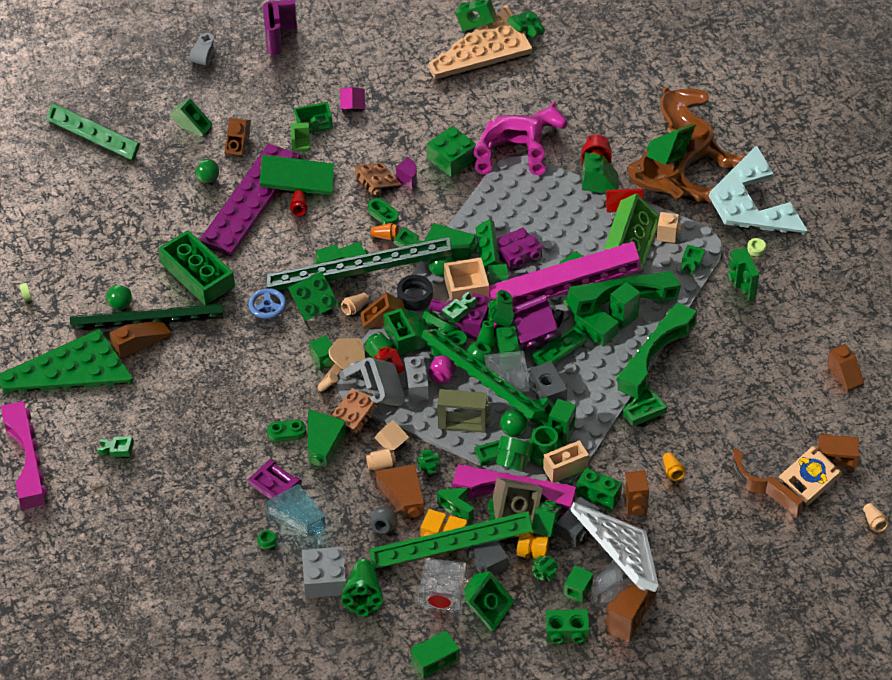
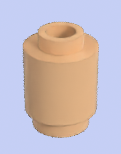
M389 448L370 452V455H366L369 471L374 470L375 472L377 470L390 469L396 463L394 451L390 452Z

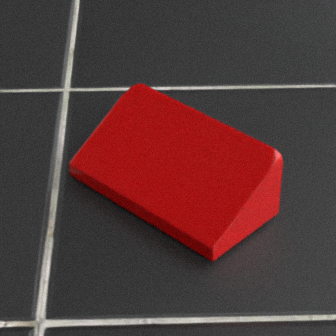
M643 188L606 190V211L617 212L620 201L636 193L643 199Z

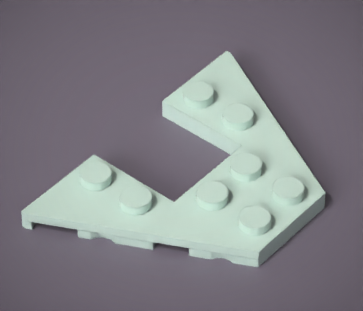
M757 146L709 193V198L725 225H739L746 228L756 226L760 227L761 230H779L783 233L793 231L800 232L802 235H806L808 231L791 202L758 211L744 186L770 179L773 176V172Z

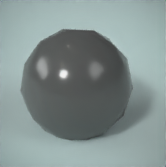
M381 506L376 508L370 515V526L378 534L385 535L391 533L397 526V515L389 507Z

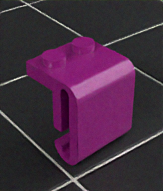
M295 0L268 1L263 4L267 53L270 55H277L282 52L281 30L297 29Z
M546 295L513 307V318L519 334L518 338L526 351L562 336Z

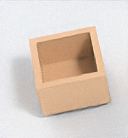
M481 258L444 263V279L450 301L452 299H462V296L467 292L470 293L471 298L473 293L489 297V283Z

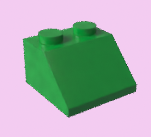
M585 153L582 167V190L605 194L606 190H618V172L603 155Z

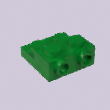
M747 248L732 250L728 266L730 271L727 272L729 282L733 283L735 289L741 288L742 293L746 294L749 301L756 300L759 273Z

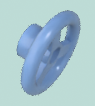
M261 289L250 297L248 305L250 311L255 316L270 319L277 317L285 310L286 299L281 292L275 289ZM270 294L277 296L281 301V305L274 303L270 299ZM264 295L262 303L254 306L255 300L259 296Z

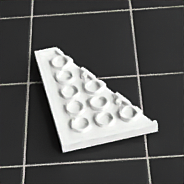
M574 502L571 507L572 513L635 585L642 590L655 592L658 587V581L646 530Z

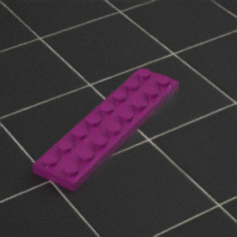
M268 143L199 240L207 248L232 257L279 190L259 187L262 155L300 159V154Z

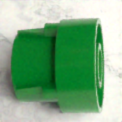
M540 426L533 429L531 438L528 443L534 444L530 461L540 467H543L544 454L562 448L557 431L550 426Z
M501 435L496 452L498 453L496 464L520 472L525 471L527 462L530 461L534 444Z

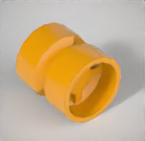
M533 533L519 536L517 556L529 558L532 555L534 559H537L540 555L542 557L547 556L550 537L540 534L535 536Z

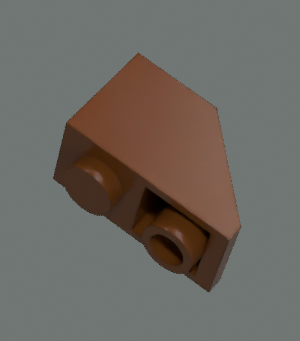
M229 117L224 153L243 156L250 135L251 120Z

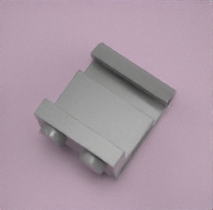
M366 358L349 364V367L343 370L346 378L365 381L367 389L379 391L380 396L373 395L370 397L373 402L391 406H400L404 403L405 395L396 367L392 362Z

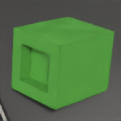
M291 123L292 151L310 150L309 123Z

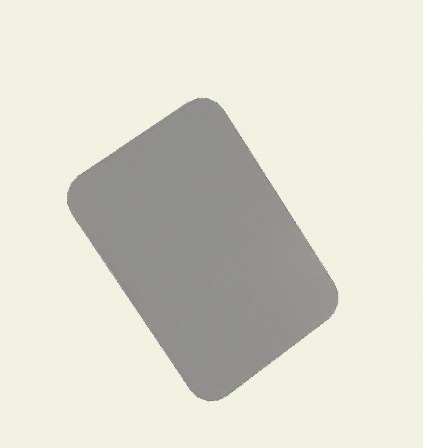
M528 155L510 157L498 161L492 167L491 172L485 175L447 227L474 234L475 243H477L475 227L488 219L495 223L496 238L523 227L529 235L533 234L542 245V256L511 270L507 267L508 279H512L533 271L558 265L560 261L575 251L584 256L603 251L616 212L606 211V194L582 190V176L543 161L546 164L545 173L533 175L529 170ZM646 202L659 215L660 212L676 214ZM679 215L678 222H681L680 234L677 233L675 243L657 241V225L643 270L611 280L672 271L681 284L678 299L658 302L640 298L638 318L624 329L618 326V334L602 347L588 337L586 343L554 364L568 389L567 401L576 405L575 430L567 445L580 440L589 454V462L632 397L618 391V383L616 381L618 373L624 370L629 359L636 355L638 348L641 345L643 346L648 335L655 331L659 321H663L670 308L672 309L676 303L691 307L719 264L722 255L721 241L710 227ZM687 244L705 249L700 267L695 268L693 276H691L690 269H685L684 273H681L682 257ZM478 245L475 254H472L470 259L479 258ZM499 256L500 264H505ZM420 262L411 275H422L428 278L433 287V299L449 302L450 297L444 277L433 275L428 268V262ZM410 288L404 292L406 296L412 298L421 297L426 293L421 288ZM568 293L548 299L554 311L557 309L564 311V317L559 327L561 334L574 326V314L564 305V300L567 299ZM610 301L598 307L608 315ZM430 305L422 310L408 311L419 314L424 323L425 319L422 318L425 309L430 310ZM436 312V313H438L439 315H441V316H443V317L446 318V316H444L443 313ZM513 318V321H512V323H511V325H510L509 327L515 326L514 318ZM424 323L425 326H426V328H427V330H429V329H437L438 331L440 330V328L437 327V326H434V327H433V326H430V325ZM458 326L456 330L462 331V328ZM384 327L370 328L363 337L365 358H371L365 351V341L372 334H384L389 339ZM516 328L520 350V371L501 372L495 336V345L491 349L493 352L492 361L487 367L531 400H536V391L528 383L530 368L538 366L532 360V355L551 341L526 351L520 343ZM467 337V344L463 349L467 351V348L476 342L477 339ZM431 346L400 355L403 366L404 358L424 356L429 401L409 403L405 371H403L398 376L405 395L404 403L400 406L379 403L377 405L378 408L371 415L372 418L385 424H389L394 420L404 432L477 465H480L474 452V447L500 440L501 435L510 437L503 433L500 419L505 412L518 409L511 407L504 398L498 397L493 390L483 386L481 381L468 375L465 369L456 366L455 374L450 382L447 384L434 382L428 374L429 367L436 358L431 353ZM662 347L652 358L647 373L664 347ZM343 369L339 372L337 376V391L342 400L352 388L370 396H380L379 391L367 389L365 381L346 378ZM439 390L487 393V401H491L490 425H486L485 433L438 429L437 405ZM448 407V411L481 414V410ZM527 418L526 431L521 436L512 438L528 442L533 429L542 425H538ZM531 461L527 462L525 471L522 472L499 466L496 462L482 466L495 472L510 473L511 475L551 482L543 467L537 466ZM583 471L555 483L570 485Z

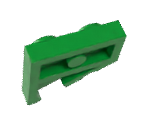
M649 385L638 399L634 398L623 409V415L632 426L667 413V406Z

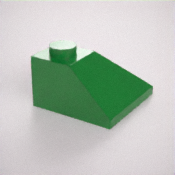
M491 572L475 574L464 588L466 603L491 631L495 630L515 602Z

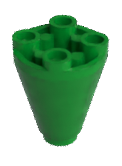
M360 559L356 562L343 588L341 603L360 617H365L377 610L383 603V593L372 563L367 559Z

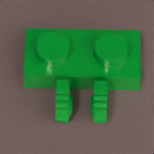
M532 11L510 16L507 21L518 33L525 31L531 37L545 33V27L542 26L543 21Z

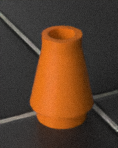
M388 223L371 227L372 238L393 241L399 234L397 224Z

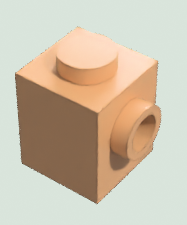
M660 212L657 241L675 243L677 233L680 234L681 222H678L679 214Z

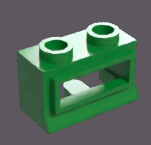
M328 102L293 108L295 123L311 121L309 133L333 129L332 114ZM318 119H326L324 122H318Z

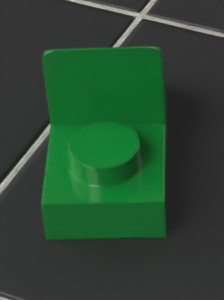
M467 487L444 489L437 492V504L454 516L467 520L468 525L474 520V508L470 503L466 502L468 500Z

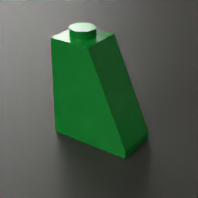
M433 223L424 242L450 237L453 261L468 260L477 250L474 234Z
M309 409L308 460L315 466L328 467L346 434V421Z

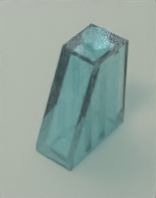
M299 484L264 502L266 515L269 518L307 537L319 534L326 528L324 514Z

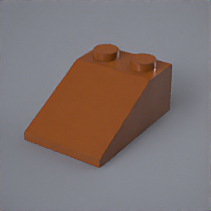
M656 572L657 581H658L659 573ZM633 584L618 593L615 600H611L606 609V612H608L605 621L607 633L630 643L655 600L657 589L655 592L651 590L645 591Z

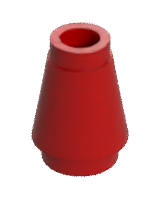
M301 190L294 192L289 206L290 211L295 216L304 215L308 209L304 192Z

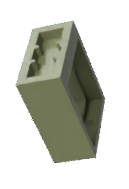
M439 390L437 405L438 429L485 433L486 425H490L491 401H487V393ZM448 407L481 410V414L448 411Z

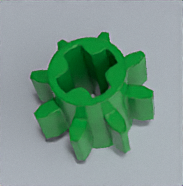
M430 449L420 451L421 456L417 457L420 472L425 471L427 475L436 473V467H440L437 452L432 453Z
M540 555L533 561L535 564L533 565L532 572L538 580L545 581L547 579L550 581L557 576L555 572H557L558 565L552 557H542Z

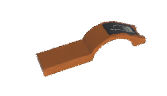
M736 448L732 450L733 459L731 460V465L738 482L743 488L754 493L768 494L796 517L802 512L803 499L773 476L757 478L748 474L742 466L744 454Z

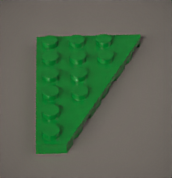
M100 329L0 373V387L4 393L28 392V389L41 388V391L60 388L71 389V386L82 385L85 388L101 387L103 385L114 386V383L128 382V385L134 383L132 376Z

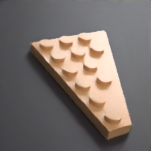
M508 5L503 6V9L497 13L494 23L477 27L475 31L467 33L464 38L454 43L446 53L442 52L438 58L429 62V70L434 79L531 54L532 47L524 33H518L507 23L509 17L514 16Z

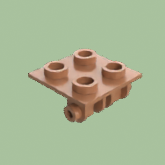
M382 163L354 166L357 170L355 172L356 179L368 189L372 196L378 197L381 194V188L402 185Z
M352 388L331 416L346 421V427H349L350 431L356 434L361 431L365 425L364 423L368 422L365 417L370 419L371 415L378 408L377 405L379 403L373 402L370 399V395Z

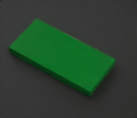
M262 155L259 187L288 191L301 190L304 193L332 196L334 163Z

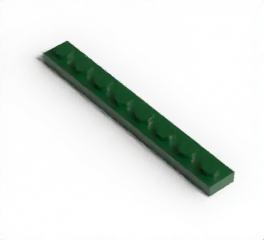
M223 303L75 315L69 318L70 325H75V328L87 327L86 324L94 323V326L106 325L105 322H113V325L125 324V320H132V323L144 322L143 319L151 318L152 322L163 321L162 317H170V320L182 319L181 316L189 315V318H200V314H208V317L220 316L219 313L223 312Z

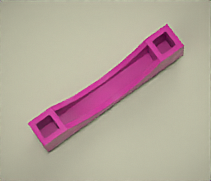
M24 401L2 405L1 412L6 433L15 438L26 453L24 468L20 477L15 482L21 510L45 505L44 497L47 496L46 486L41 485V481H44L42 469L38 470L37 467L41 465L39 453L35 454L34 450H38L36 438L32 439L31 435H35L33 423L29 424L28 420L32 419L30 408H25Z
M468 465L457 466L452 483V489L467 487L469 499L494 493L497 477L534 483L543 488L540 504L545 502V500L557 502L558 506H562L560 516H563L573 505L576 495V487L568 484L511 475L510 473L474 468Z

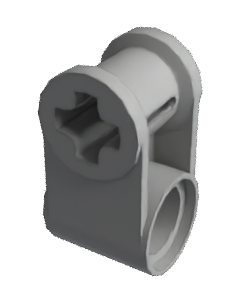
M203 33L199 36L190 52V62L205 66L210 64L211 58L216 51L213 44L214 36L211 33Z

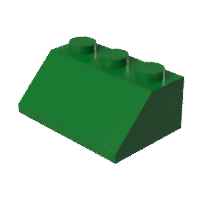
M689 124L651 140L647 146V157L665 165L684 158L696 124Z

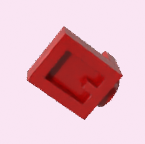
M388 346L383 347L374 355L375 359L392 362L398 374L405 371L396 349Z

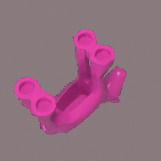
M556 102L551 103L547 109L538 111L532 116L501 115L494 120L488 121L486 129L474 149V155L477 158L475 170L480 174L490 173L492 170L491 148L504 143H515L519 145L527 144L529 170L533 175L545 173L546 164L542 161L545 156V148L540 145L542 130L544 126L565 129L568 125L566 118L556 108Z

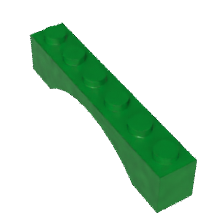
M672 271L572 286L569 287L566 302L575 316L592 314L602 304L609 302L610 294L625 282L640 292V298L658 302L677 300L681 284Z
M676 303L672 309L668 310L663 321H659L655 331L648 335L646 342L638 348L636 355L630 358L624 370L618 373L616 378L618 391L636 399L642 395L648 387L647 370L652 358L668 343L688 336L697 324L696 310Z

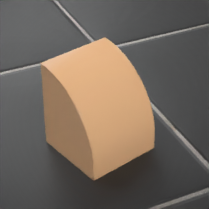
M392 420L374 438L383 447L395 450L409 436Z

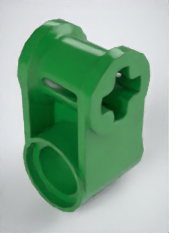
M499 290L496 298L488 303V319L490 322L504 327L511 325L514 313L513 299L509 292Z

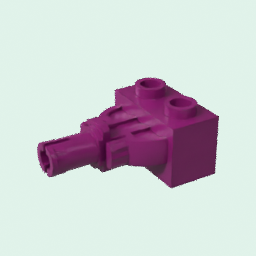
M473 293L472 298L476 297L478 303L474 307L468 308L469 313L459 320L456 325L462 328V332L467 337L477 339L483 321L489 320L488 303L492 300V297ZM432 299L429 309L430 311L443 313L442 309L455 299L449 302Z

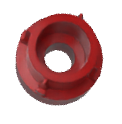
M599 134L589 135L581 149L582 164L585 153L603 155L611 164L612 149L608 138Z

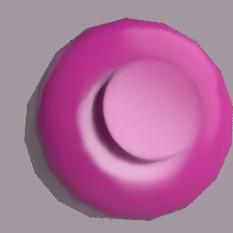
M437 356L432 361L428 374L434 382L447 384L455 374L456 365L447 356Z

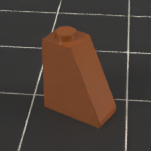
M415 465L375 471L377 487L404 518L424 515V501Z

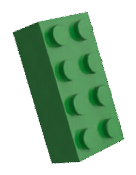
M189 230L158 248L160 263L204 305L209 304L235 287L234 272Z

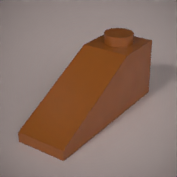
M163 321L127 324L110 332L112 348L120 359L126 358L172 336Z

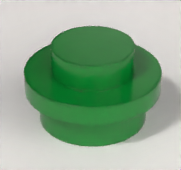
M264 530L257 537L258 546L265 550L274 548L278 542L276 534L271 530Z

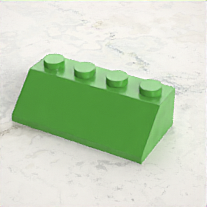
M637 193L621 200L604 250L634 242L643 270L660 215Z

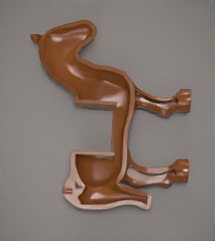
M663 87L662 92L664 95L660 100V109L669 123L667 127L668 133L692 123L696 124L687 147L689 153L675 168V162L665 165L647 157V150L640 160L629 164L627 167L629 178L638 187L654 192L668 193L676 201H679L682 196H690L697 202L706 200L713 205L709 198V193L715 186L706 188L691 183L684 175L685 170L692 163L707 155L717 161L720 167L725 169L732 168L747 154H731L722 150L714 140L712 127L688 109L705 105L709 99L707 92L693 88L671 91L668 87Z

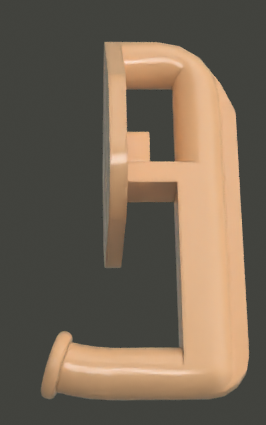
M339 338L333 343L329 349V357L335 364L319 383V391H325L333 383H337V375L342 369L348 368L349 364L366 359L363 342L360 338Z

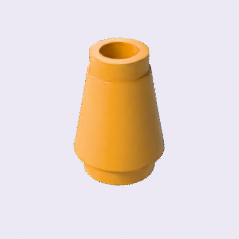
M668 452L664 454L662 459L667 477L672 481L681 480L685 476V467L673 453Z

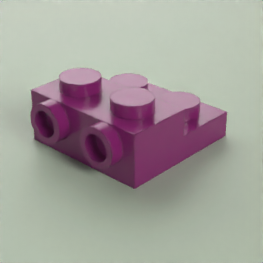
M524 227L497 238L499 256L507 264L509 270L520 267L542 256V245L533 234L529 235Z

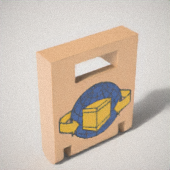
M812 446L779 476V479L788 489L803 499V503L808 506L842 475V472L818 451L815 446ZM795 477L807 488L803 493L792 485L796 481Z

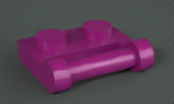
M270 459L248 479V484L276 504H279L294 489L296 490L301 486L302 480L297 476H292L277 466L274 460ZM270 472H274L276 475H278L279 477H281L282 479H284V480L287 481L288 483H287V484L284 483L283 481H281L280 479H278L277 477H275V476H274L273 474H271Z

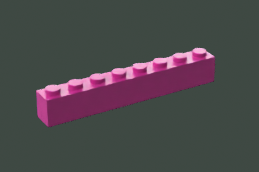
M631 242L539 271H533L506 281L497 282L489 285V292L492 300L496 298L499 290L509 292L513 299L512 305L515 307L542 295H546L547 299L568 293L569 287L608 281L641 271L642 267L635 244Z

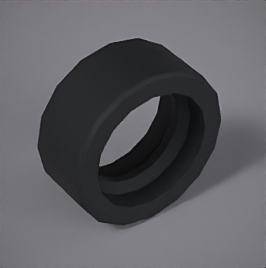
M408 275L398 283L397 298L403 301L404 308L407 310H422L432 302V283L422 275ZM410 288H421L426 292L423 296L417 298L408 297L404 294Z

